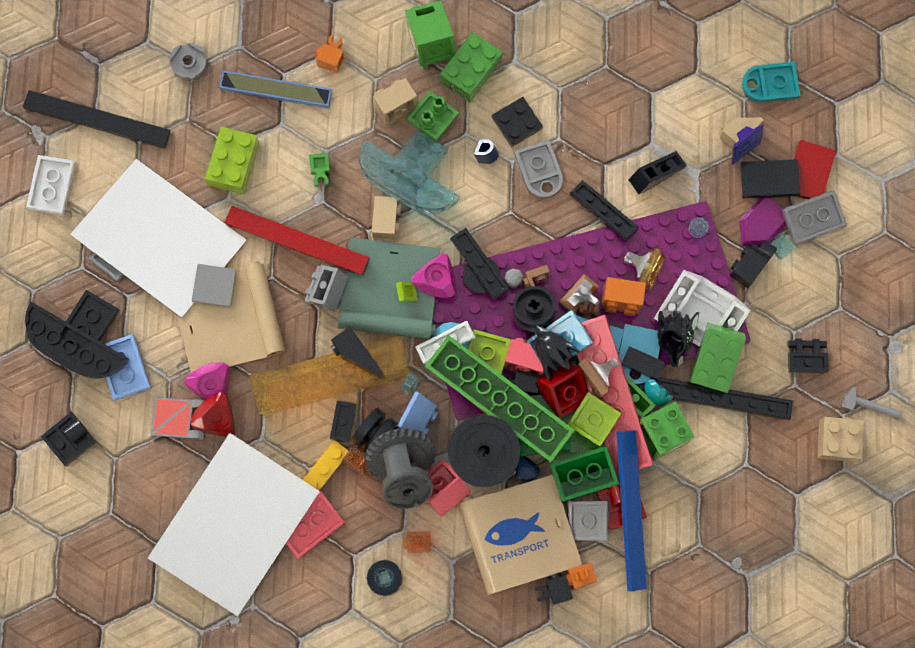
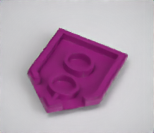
M771 197L759 198L739 220L741 246L752 244L761 246L765 240L770 243L786 226L781 211L783 208Z

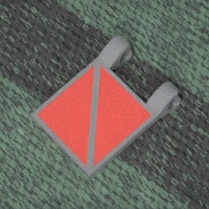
M156 397L151 436L203 440L204 433L200 430H191L190 422L193 408L197 409L205 400Z

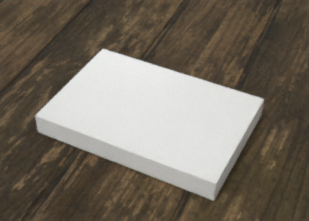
M38 155L26 209L64 216L76 162L74 160Z

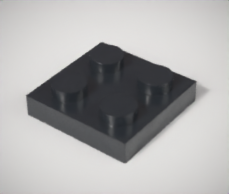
M524 97L492 115V119L511 147L543 129L542 124Z

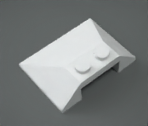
M683 270L659 311L663 312L664 318L668 317L669 314L673 316L674 311H680L683 319L688 314L690 320L696 312H699L693 343L700 346L707 322L738 331L751 311L731 293L703 276ZM659 311L657 312V314H656L655 317H654V319L657 320V321H658Z

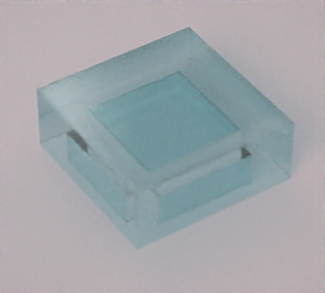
M784 233L771 243L777 248L774 254L780 261L796 248Z

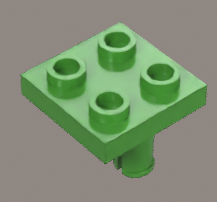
M429 91L407 117V121L437 142L458 117L459 112L447 104L443 97Z

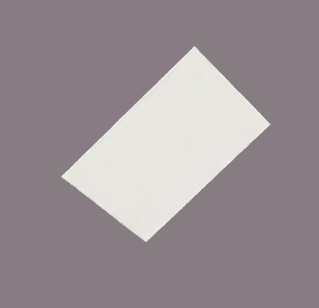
M137 159L70 234L180 317H183L194 304L192 302L197 265L204 264L224 268L246 241L244 237Z
M229 433L152 550L148 559L238 616L320 491Z

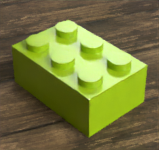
M220 127L205 176L208 186L244 195L259 146L257 135Z

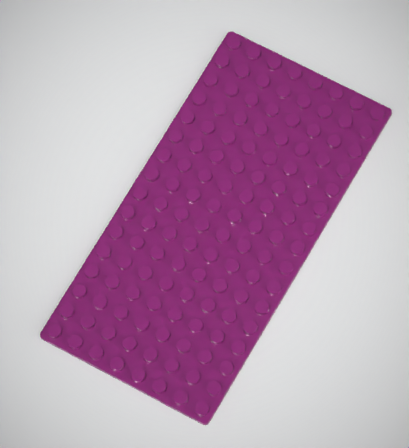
M705 201L632 220L639 226V229L627 242L610 228L603 227L487 257L497 263L503 280L506 272L512 268L520 270L524 279L525 272L547 265L550 271L549 276L546 277L545 281L539 283L534 281V285L547 289L553 295L555 300V321L569 312L559 302L584 274L599 286L592 294L600 301L598 304V309H600L598 317L606 315L609 325L624 329V325L628 324L659 331V323L654 317L683 270L703 276L737 297L709 206ZM702 223V224H703V227H702V230L700 231V230L697 229V228H700V225H699V224ZM628 252L639 256H644L650 252L653 256L649 263L653 265V269L651 272L646 271L641 281L637 277V269L632 265L624 263ZM467 263L452 266L456 292L455 295L448 298L435 297L432 318L435 330L444 323L453 322L461 324L468 321L472 331L475 329L508 339L516 340V338H521L526 341L534 336L522 332L514 321L513 301L516 295L525 288L523 281L521 286L517 288L509 287V291L493 301L489 294H475L466 287L462 274ZM607 277L646 283L643 306L639 314L628 316L621 311L609 313L605 309H601L603 287ZM744 320L738 331L745 333V345L751 339ZM693 343L690 349L683 354V361L696 358L699 346ZM660 347L658 359L665 362L663 366L670 365L671 362L668 355ZM507 369L502 371V376L510 382L511 377L516 375V372ZM631 370L629 375L636 374L638 372ZM446 383L456 420L486 414ZM539 386L537 395H541Z

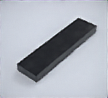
M582 180L570 192L571 197L625 242L639 229L638 225L585 181Z
M467 228L450 238L493 301L509 291V287Z

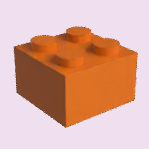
M607 277L603 287L601 309H605L609 313L621 311L628 316L639 314L643 306L646 283Z

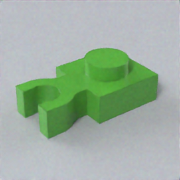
M328 153L309 155L311 175L316 174L314 178L315 187H319L318 181L320 179L325 180V186H329L328 177L325 175V173H330Z

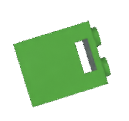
M441 0L405 10L408 33L420 67L423 66L425 70L428 69L427 65L447 59L450 62L455 55L454 36Z
M676 401L639 421L653 461L688 444L695 437Z

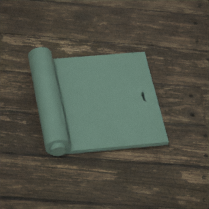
M350 238L349 250L368 256L370 260L363 276L348 270L345 272L349 277L342 295L338 329L351 327L354 331L430 339V336H434L435 325L432 324L435 296L426 294L416 287L418 301L413 303L399 302L396 283L400 281L412 282L413 275L430 260L440 255L441 248Z

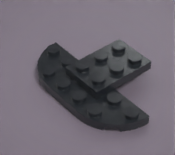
M86 290L67 320L64 321L35 303L30 302L25 314L28 339L38 351L80 376L92 379L106 378L116 374L130 361L129 358L100 342L120 311L119 308Z

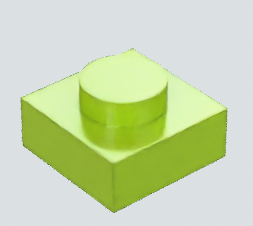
M400 281L396 283L399 302L413 303L418 301L416 287L412 282Z

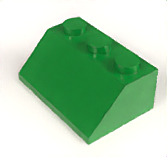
M607 446L550 464L562 503L619 484Z

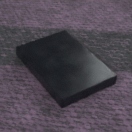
M798 159L741 162L742 199L800 196Z

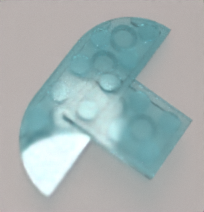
M416 130L396 157L367 140L363 141L358 156L362 174L372 185L405 205L421 212L431 213V211L435 210L445 211L450 209L460 199L459 195L429 178L448 151V148Z

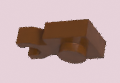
M584 302V305L581 304L578 316L589 320L597 318L600 311L598 309L599 305L595 304L593 306L589 305L588 302Z

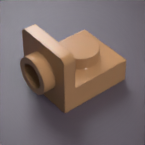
M544 265L525 272V278L523 279L525 288L535 286L534 281L536 283L545 281L550 272L548 266Z

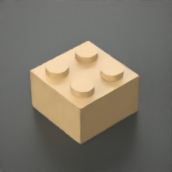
M406 78L394 81L390 87L378 90L373 96L374 109L385 127L412 113L417 107V95Z
M823 417L820 419L817 459L858 462L861 460L864 420Z

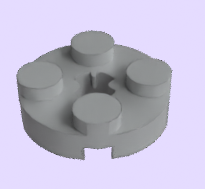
M187 43L188 45L183 46L179 45L170 55L172 71L180 79L195 81L205 72L208 63L207 57L203 49L194 43ZM192 58V64L186 65L184 60Z

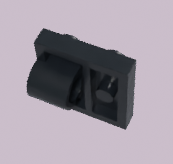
M72 411L41 436L66 467L97 442Z

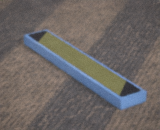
M224 70L219 89L224 91L329 108L332 89Z

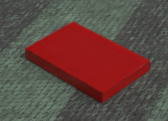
M804 140L799 141L794 159H798L800 196L798 197L811 199L824 194L836 150Z

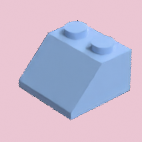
M415 391L397 425L398 429H415L427 435L429 432V428H427L429 422H434L438 415V411H436L437 405Z

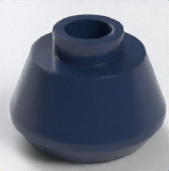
M526 456L519 458L515 475L521 481H530L540 475V468Z

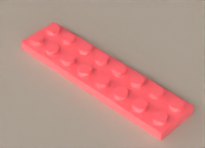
M603 315L581 322L594 343L577 354L579 363L586 359L590 362L603 364L614 358L619 362V366L612 369L609 373L607 394L600 398L622 413L604 441L616 476L619 475L616 432L636 430L638 469L654 465L642 426L639 423V416L607 316ZM585 379L588 391L598 397Z

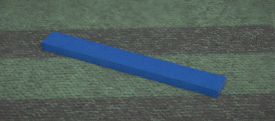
M636 430L616 432L627 591L647 589Z

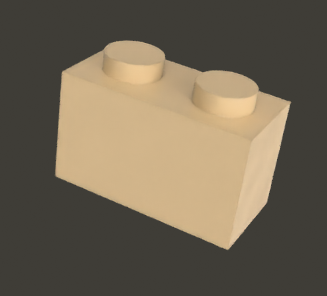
M375 196L372 237L395 239V233H399L400 222H396L397 215L401 214V204H398L397 197Z

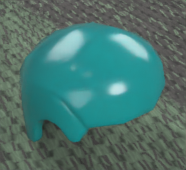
M654 379L646 381L644 385L645 394L653 403L663 406L673 399V396L661 385H658Z

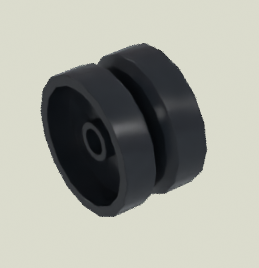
M529 286L522 289L513 301L516 326L526 334L536 335L533 330L536 326L545 329L554 323L555 300L553 295L547 289L540 286Z
M377 407L361 423L352 436L351 441L358 447L366 444V453L370 444L377 437L388 431L398 429V423L392 418L384 422L386 414Z

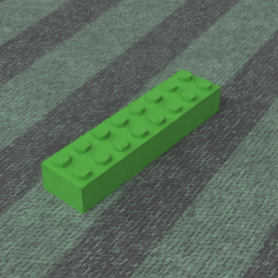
M449 335L425 365L427 369L489 416L505 421L514 430L518 438L551 463L575 433L573 428Z

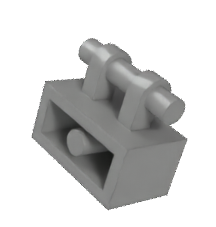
M325 265L317 266L316 271L311 276L312 282L310 287L306 289L304 302L308 304L313 303L320 308L336 312L349 276L336 268Z

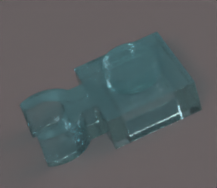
M410 372L406 380L402 382L401 391L406 395L409 392L413 393L419 386V377Z

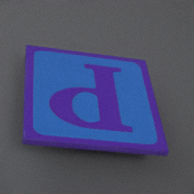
M763 124L755 129L746 126L737 133L739 141L733 146L732 165L761 143Z

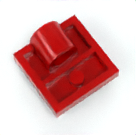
M620 484L597 492L599 501H609L608 529L612 530L623 526ZM641 501V511L643 520L646 519L647 516Z

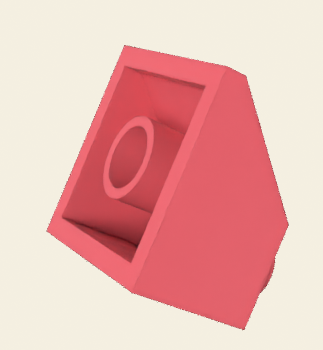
M511 339L503 369L513 372L538 373L539 377H541L543 367L532 346L524 339Z
M444 459L428 472L432 479L433 492L427 502L440 517L449 512L450 509L471 493L466 483L459 478Z

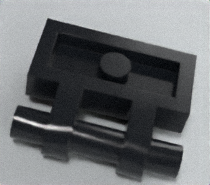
M798 338L787 341L788 348H795V352L788 353V373L829 372L828 353H820V348H827V341H820L819 339L806 341ZM803 348H812L813 353L803 352Z

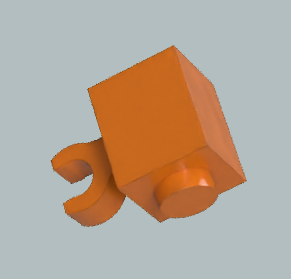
M330 35L328 38L329 45L322 43L321 48H317L314 58L316 59L317 66L338 73L345 58L344 50L340 49L343 41L340 38L338 43H333L334 37Z
M591 562L568 569V574L565 575L569 586H572L573 590L597 582Z

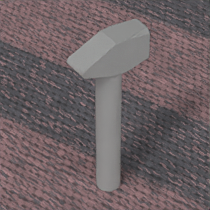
M855 387L851 388L844 396L841 406L842 409L853 411L856 404L898 419L902 415L901 411L857 397Z

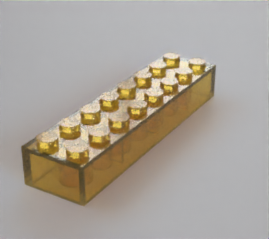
M400 336L364 345L383 371L385 376L383 379L343 360L340 355L336 356L335 353L249 375L259 415L264 416L409 378L410 372Z

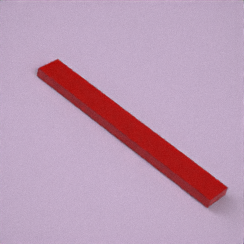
M231 206L224 222L228 226L363 276L370 260L368 256Z

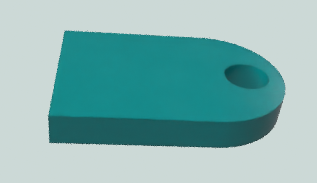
M795 62L751 67L742 79L744 94L750 100L760 103L799 99L801 95ZM747 82H755L756 88H749L747 86Z

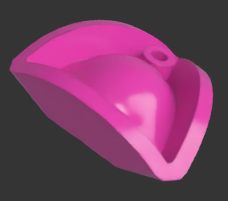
M441 253L430 260L413 275L412 283L419 290L431 296L448 298L455 295V277L449 256Z
M215 362L201 366L191 372L185 378L184 383L194 394L203 400L218 393H225L227 395L229 366L224 362Z

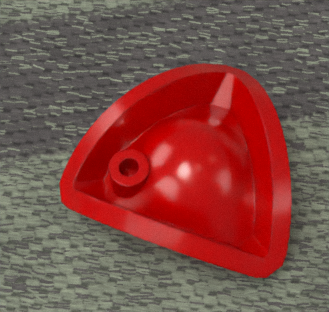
M218 393L201 403L191 418V427L217 436L227 437L229 433L234 435L233 413L227 395L225 393Z

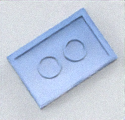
M134 334L105 343L108 347L130 359L123 369L116 374L106 377L113 400L116 401L151 389Z

